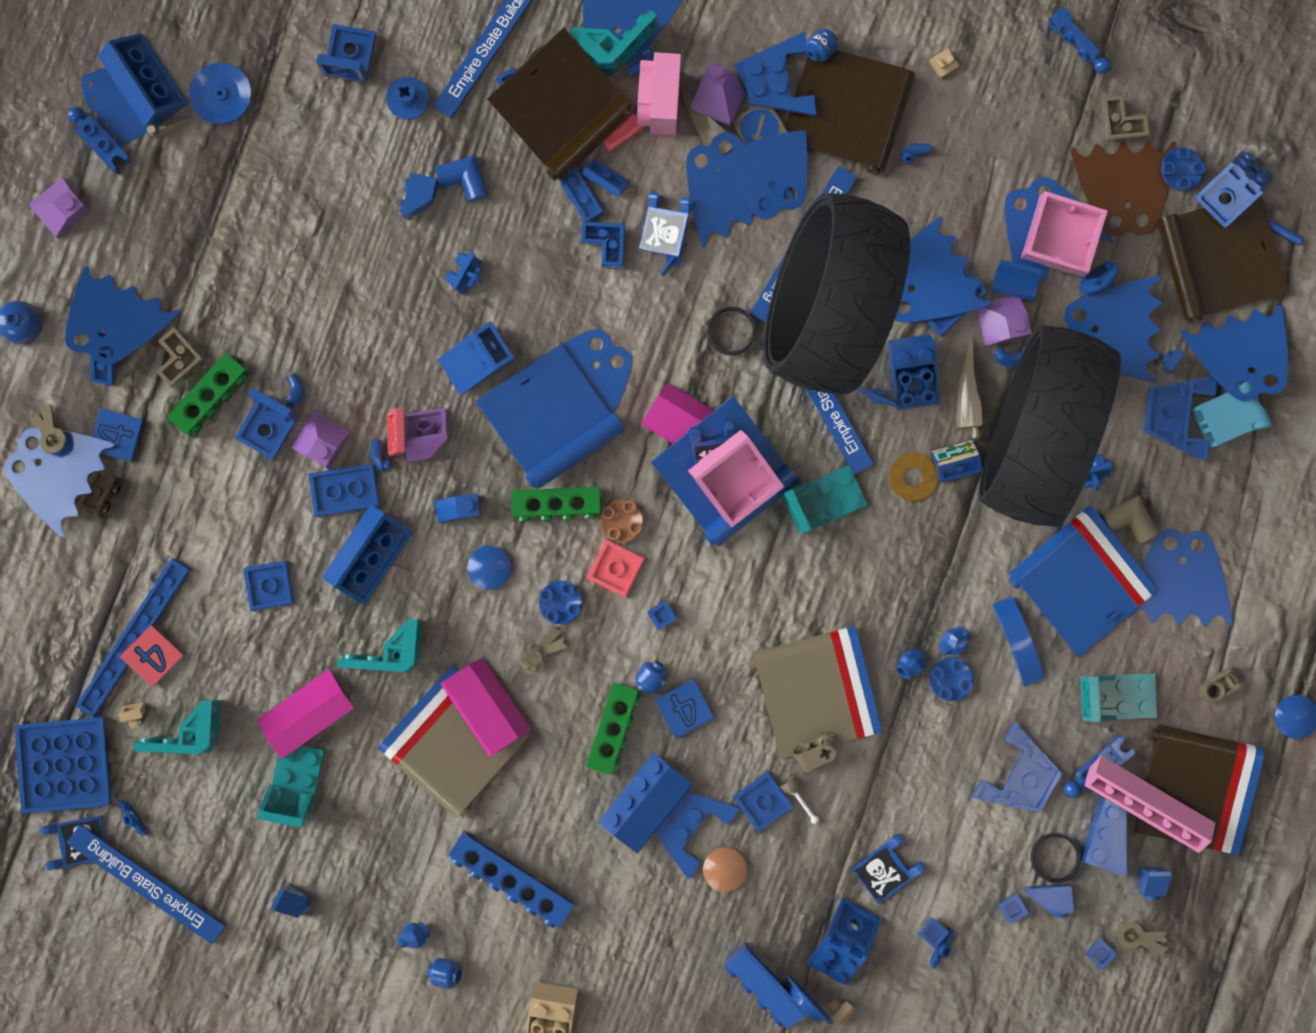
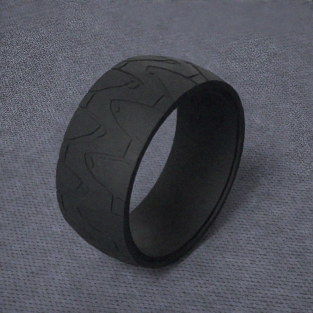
M823 193L813 201L802 217L789 243L772 292L763 341L764 363L769 371L789 383L822 393L849 394L863 383L885 346L903 295L910 257V232L905 219L885 206L868 199L847 194Z
M1043 325L1035 330L1015 370L993 430L979 484L978 499L981 503L1009 518L1033 525L1058 527L1065 521L1087 480L1109 420L1120 375L1121 355L1119 351L1102 340L1080 331Z

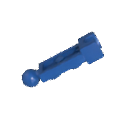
M1061 7L1047 24L1056 34L1060 32L1063 34L1062 37L1065 42L1073 45L1078 50L1077 53L1080 58L1085 61L1087 60L1089 63L1093 61L1097 73H1108L1111 69L1110 60L1099 56L1101 51L1071 21L1073 16L1065 7Z
M80 107L69 109V121L79 124L74 130L113 173H120L116 166L118 160H125L128 164L132 162V159L91 115L85 119V113Z
M1121 735L1116 736L1107 746L1073 773L1077 780L1069 781L1065 784V794L1070 798H1076L1080 795L1083 786L1087 791L1091 790L1085 786L1089 767L1100 756L1120 766L1135 754V750L1126 749L1122 752L1120 745L1125 739Z

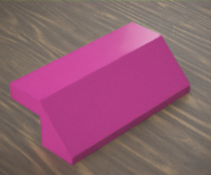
M667 382L641 424L673 444L686 434L690 427L696 426L713 410Z
M483 657L467 665L441 683V686L489 757L531 731Z
M329 668L262 715L257 721L269 744L278 756L283 759L351 711L354 705L343 692L341 683Z

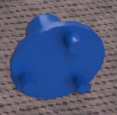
M403 77L390 85L386 94V102L389 110L396 117L412 120L418 118L426 111L429 105V94L426 86L420 80L413 77Z
M1108 260L1103 265L1091 270L1086 276L1081 277L1082 280L1079 284L1081 293L1093 294L1116 286L1113 280L1118 275V266L1115 263H1110Z

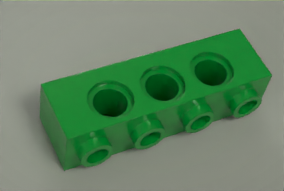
M225 353L173 409L167 418L185 435L190 437L197 435L202 430V424L207 418L211 419L218 412L217 407L222 402L226 403L232 397V391L237 386L240 387L246 382L249 372L232 356ZM223 375H228L229 382L222 386L220 378ZM213 391V400L207 402L205 400L206 393ZM194 407H198L200 410L199 415L192 418L190 415L191 410Z
M599 487L511 490L512 517L517 518L518 522L531 521V517H539V521L553 520L552 516H561V520H573L574 515H583V519H595L596 515L601 514ZM582 498L584 500V507L579 510L572 507L574 499ZM560 499L563 503L562 508L557 511L552 510L550 507L552 500ZM530 501H540V509L537 511L529 510Z
M613 682L589 755L587 768L609 775L612 774V771L617 772L621 760L617 758L619 749L624 751L627 742L624 733L626 728L631 729L634 717L630 716L632 708L638 707L641 698L640 695H637V689ZM618 702L626 703L628 707L627 712L618 714L615 711V704ZM611 723L620 725L621 731L618 735H611L609 733L608 726ZM603 745H612L614 753L611 756L603 755L601 752Z

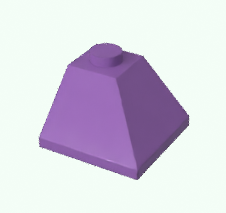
M710 62L690 109L730 126L746 92L730 70Z
M63 177L29 204L56 238L90 212V209Z
M1011 296L992 300L990 305L976 309L985 347L1027 338L1032 334L1028 315L1020 298Z
M445 408L404 414V446L407 461L430 459L447 440Z
M313 410L291 448L330 469L351 431Z

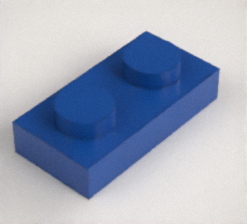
M595 158L590 161L582 172L590 181L597 183L606 189L607 192L617 197L621 195L630 182Z

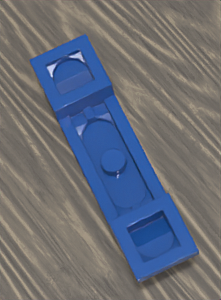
M1009 597L992 604L999 625L1002 626L1016 662V669L1023 686L1044 679L1034 644L1014 598Z

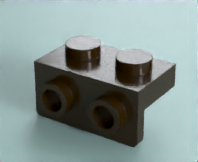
M105 470L94 471L88 483L92 492L83 494L77 506L97 517L103 518L112 507L110 502L113 496L117 495L122 487L120 483L122 478Z

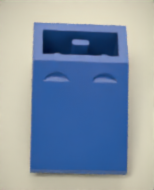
M491 321L471 333L438 358L439 363L460 396L516 362Z
M928 334L887 340L895 401L897 402L896 409L940 404L936 348L932 336Z

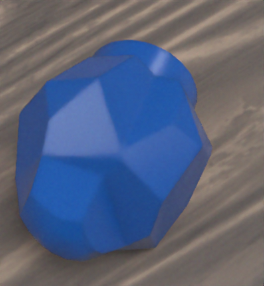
M958 626L956 629H948L941 638L940 651L944 655H956L965 651L968 641L971 639L970 634L961 626Z
M916 648L902 653L896 666L898 674L905 679H910L922 673L926 667L924 652Z
M422 921L417 924L411 922L401 930L397 944L400 948H420L426 943V939L430 937L429 931Z

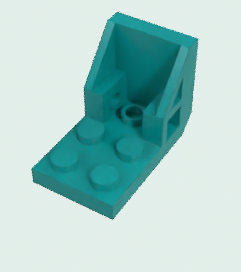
M652 10L647 14H641L636 20L637 24L632 30L629 28L623 33L621 41L608 29L573 28L569 33L604 75H613L658 28L657 15Z
M849 465L813 482L791 489L782 495L800 535L867 505Z
M408 619L384 644L383 657L367 656V659L364 660L361 659V655L345 654L344 658H338V667L410 672L419 664L422 620ZM396 652L399 653V655H400L399 658H395V653H396Z
M1155 674L1080 676L1082 720L1102 722L1117 719L1157 718Z
M203 700L179 726L178 738L169 737L159 741V737H141L140 741L133 742V751L203 754L210 752L219 744L221 700Z
M301 745L283 759L279 756L277 757L272 785L267 788L258 811L257 819L299 828L309 824L324 758V749Z

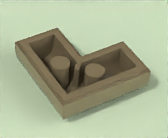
M1124 95L1101 98L1106 141L1150 136L1148 114L1126 116Z
M173 327L158 340L172 356L171 359L156 371L170 388L174 387L204 360L176 327Z
M1139 495L1099 515L1112 532L1129 525L1138 544L1159 535Z

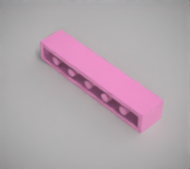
M1100 756L1089 767L1085 781L1086 787L1198 853L1212 842L1215 822L1103 756Z

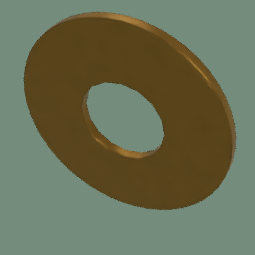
M906 453L900 456L890 468L889 482L891 488L896 495L907 501H920L927 498L935 490L938 482L935 464L930 458L920 453ZM914 467L922 472L923 480L921 484L910 486L905 482L904 474L907 469Z

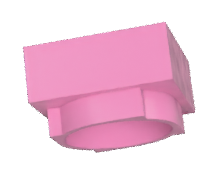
M654 52V61L641 60L637 125L650 126V134L676 136L681 54Z
M1044 191L1039 197L1021 258L1080 277L1086 276L1090 271L1107 210Z
M741 430L721 446L708 453L699 460L700 462L688 470L723 519L731 527L784 488L753 442Z

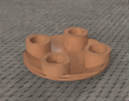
M622 499L615 500L603 508L600 516V527L608 539L618 543H626L632 541L640 534L643 528V515L634 502Z
M730 847L718 848L712 851L703 863L704 878L717 891H733L741 886L746 878L747 865L745 859L738 851Z

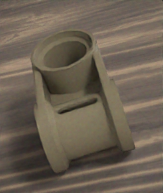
M1232 665L1203 683L1199 688V694L1205 701H1219L1239 690L1245 684L1243 681L1240 682ZM1210 686H1213L1216 690L1213 697L1208 693Z
M824 734L798 745L792 753L802 770L810 772L834 760L836 757V742L831 735Z

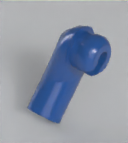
M651 48L643 49L641 51L643 58L628 66L632 76L640 73L641 60L654 61V53Z
M909 144L901 153L902 162L910 164L918 154L930 155V144Z
M999 348L995 351L994 356L999 364L1012 368L1018 365L1024 351L1012 355L1005 352V349Z
M296 373L286 378L292 388L289 396L286 398V403L291 407L299 405L305 393V389Z
M372 440L371 458L380 471L389 470L391 468V461L389 458L383 459L382 440Z

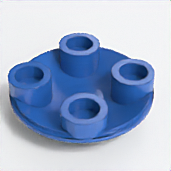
M1183 146L1173 149L1166 154L1161 164V173L1164 181L1171 188L1185 191L1194 188L1201 181L1206 167L1195 151Z
M481 547L469 558L467 566L468 575L471 581L478 587L488 590L496 589L502 586L510 576V559L498 547Z
M554 581L541 591L539 608L542 615L549 622L567 624L579 615L582 609V596L573 584L567 581Z
M944 658L938 661L930 672V686L933 692L943 700H960L973 688L974 677L972 670L966 662L959 658Z
M1291 695L1284 698L1273 713L1278 729L1287 737L1302 739L1311 735L1316 729V705L1305 696Z

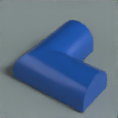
M476 155L435 167L441 189L462 183L468 203L489 197Z
M582 221L581 244L602 245L601 267L606 269H622L625 224Z

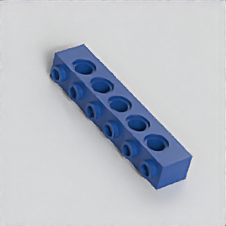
M465 831L462 832L448 854L453 864L460 868L465 866L470 870V875L478 880L482 877L488 881L487 885L497 892L502 890L507 894V899L515 904L519 901L526 906L524 909L534 916L539 914L544 918L543 922L552 928L555 926L561 927L575 904L569 898ZM470 851L478 853V862L472 863L468 860L467 855ZM489 863L495 864L498 872L494 875L489 874L486 871V865ZM508 875L514 876L516 885L513 887L507 886L504 881L505 877ZM527 887L535 891V896L531 899L523 895V890ZM544 900H551L554 908L546 911L542 908L541 903Z

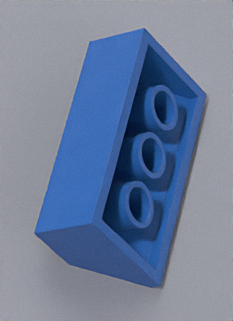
M142 33L109 40L98 54L99 59L143 127L161 123L188 105Z
M370 505L322 578L336 589L365 605L414 532L373 505Z
M653 753L598 823L638 854L693 784L664 759Z
M744 942L725 960L727 972L733 978L738 976L741 979L743 989L748 994L753 992L758 997L756 1002L763 1010L768 1008L774 1014L771 1018L780 1027L784 1025L788 1029L808 1015L789 994L788 988Z

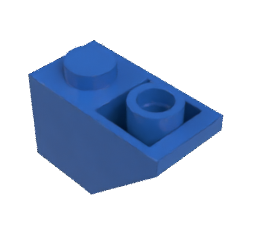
M411 173L410 179H406L404 191H406L405 200L402 199L399 206V212H401L403 219L409 220L434 204L439 184L436 178Z

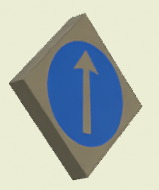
M758 106L739 115L731 122L738 137L746 145L768 136L787 132L774 109Z

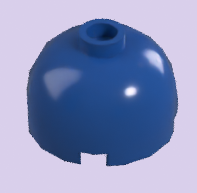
M11 301L0 308V334L4 339L14 344H24L32 342L39 336L42 330L41 314L35 306L25 301Z

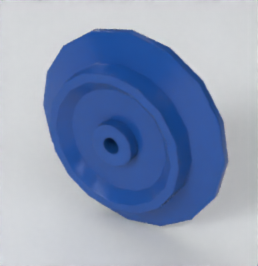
M217 62L206 65L196 73L190 83L189 99L192 108L200 118L209 123L226 124L235 121L245 113L250 104L252 91L248 78L239 68L228 63Z
M788 975L787 978L791 986L787 991L800 1007L816 1023L820 1024L824 1020L832 1025L833 1021L798 982Z

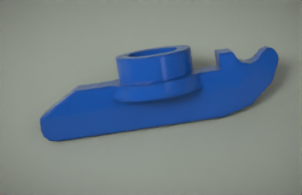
M687 243L683 244L681 254L684 252ZM667 255V264L659 274L664 276L671 267L679 266L682 259L681 255L680 257Z
M857 388L863 395L869 396V400L873 404L877 405L883 402L890 406L897 405L896 401L885 397L881 389L876 388L870 391L865 388Z
M120 800L118 804L121 806V812H125L123 816L125 825L128 827L133 826L137 833L143 836L147 835L148 831L132 805L127 801Z
M950 927L947 929L949 931L948 935L937 946L931 956L930 962L933 969L936 968L938 963L942 962L940 960L941 957L946 958L952 952L950 942L953 939L954 930Z

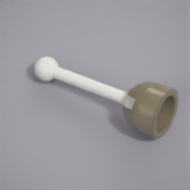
M791 776L780 785L781 789L788 795H795L811 817V822L818 824L819 817L812 813L798 793L799 783L797 779Z

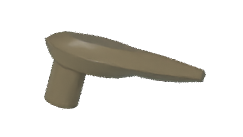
M187 118L167 120L157 126L149 125L147 132L150 134L149 137L164 136L188 121Z

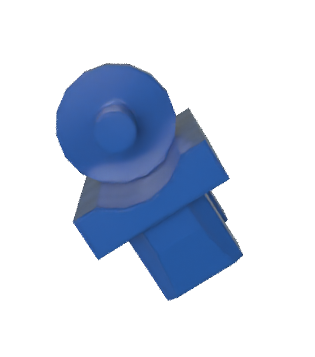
M471 252L468 254L459 253L455 263L461 267L458 273L448 272L445 280L458 293L464 295L468 287L473 288L475 282L483 283L484 280L479 277L482 272L480 266L483 261Z
M1102 454L1096 455L1084 484V488L1092 487L1094 492L1099 491V484L1106 483L1105 477L1111 475V461L1106 462Z

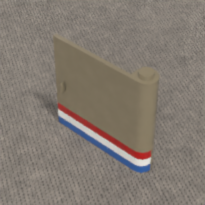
M855 626L753 652V657L749 658L752 670H757L780 759L794 756L792 752L798 745L830 733L828 735L835 739L836 744L882 732Z
M451 665L377 749L455 818L459 816L464 818L472 809L469 804L530 734L523 735L503 750L489 757L441 686L443 681L458 672Z

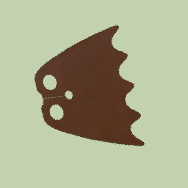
M1147 141L1143 149L1137 153L1131 152L1126 144L1122 142L1114 154H1107L1100 145L1095 144L1091 154L1087 157L1081 156L1074 148H1071L1075 168L1089 205L1107 210L1102 228L1106 234L1121 236L1129 230L1136 234H1149L1155 229L1157 225L1156 220L1160 218L1169 187L1162 177L1161 164L1166 154L1175 149V142H1172L1164 152H1158L1152 143ZM1127 201L1131 203L1129 209L1124 207V203ZM1140 213L1146 214L1149 218V223L1144 227L1138 226L1135 221L1136 216ZM1112 215L1121 217L1122 224L1119 228H1112L1109 225L1108 220Z

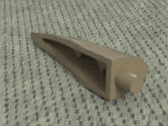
M680 83L679 86L690 118L703 143L707 146L715 136L726 131L714 119L690 109L693 97L683 84ZM725 140L720 142L718 146L719 152L724 155L729 154L732 150L731 143Z
M970 341L959 380L956 429H972V439L981 438L980 429H983L982 404L974 373L973 341Z

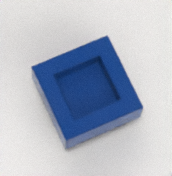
M1178 348L1172 352L1168 351L1161 361L1164 363L1161 370L1167 374L1171 373L1184 355V352Z
M666 600L647 611L658 630L677 619Z
M1017 893L997 904L1008 924L1029 914Z
M931 917L917 934L936 949L948 935L949 931Z
M1101 938L1084 953L1100 970H1103L1117 955Z

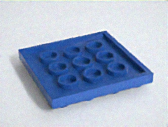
M105 717L15 725L21 814L112 805Z

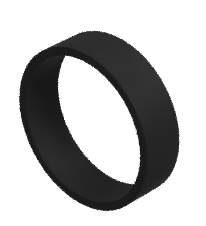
M735 306L724 307L715 312L709 321L707 330L708 339L712 347L721 354L730 356L745 352L751 346L756 332L755 323L751 315L744 309ZM725 311L742 313L752 325L753 334L750 342L738 351L723 350L711 338L710 326L713 320Z
M1050 833L1040 837L1034 843L1030 860L1034 871L1041 878L1051 883H1063L1072 879L1077 874L1081 865V853L1077 844L1069 837L1059 833ZM1051 837L1067 839L1073 845L1076 852V863L1073 870L1061 879L1044 877L1039 872L1035 863L1037 848L1043 841Z

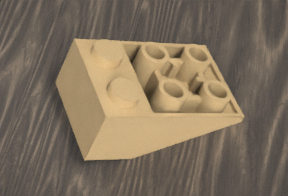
M534 982L526 1033H571L578 989Z

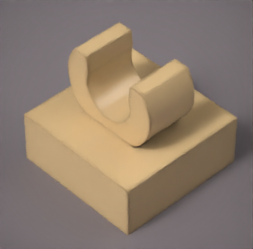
M949 48L929 60V63L940 79L959 68V64Z
M144 702L122 706L118 714L120 722L128 721L130 729L140 728L141 718H143L146 711Z
M833 999L828 1005L836 1012L832 1019L839 1025H843L856 1010L847 1001L842 1005L839 1001Z

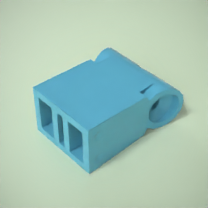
M1242 381L1237 385V389L1239 392L1246 394L1251 391V385L1246 381ZM1226 393L1191 409L1204 439L1210 441L1209 448L1218 446L1249 431L1273 427L1266 409L1259 403L1258 395L1255 399L1240 401L1231 394Z

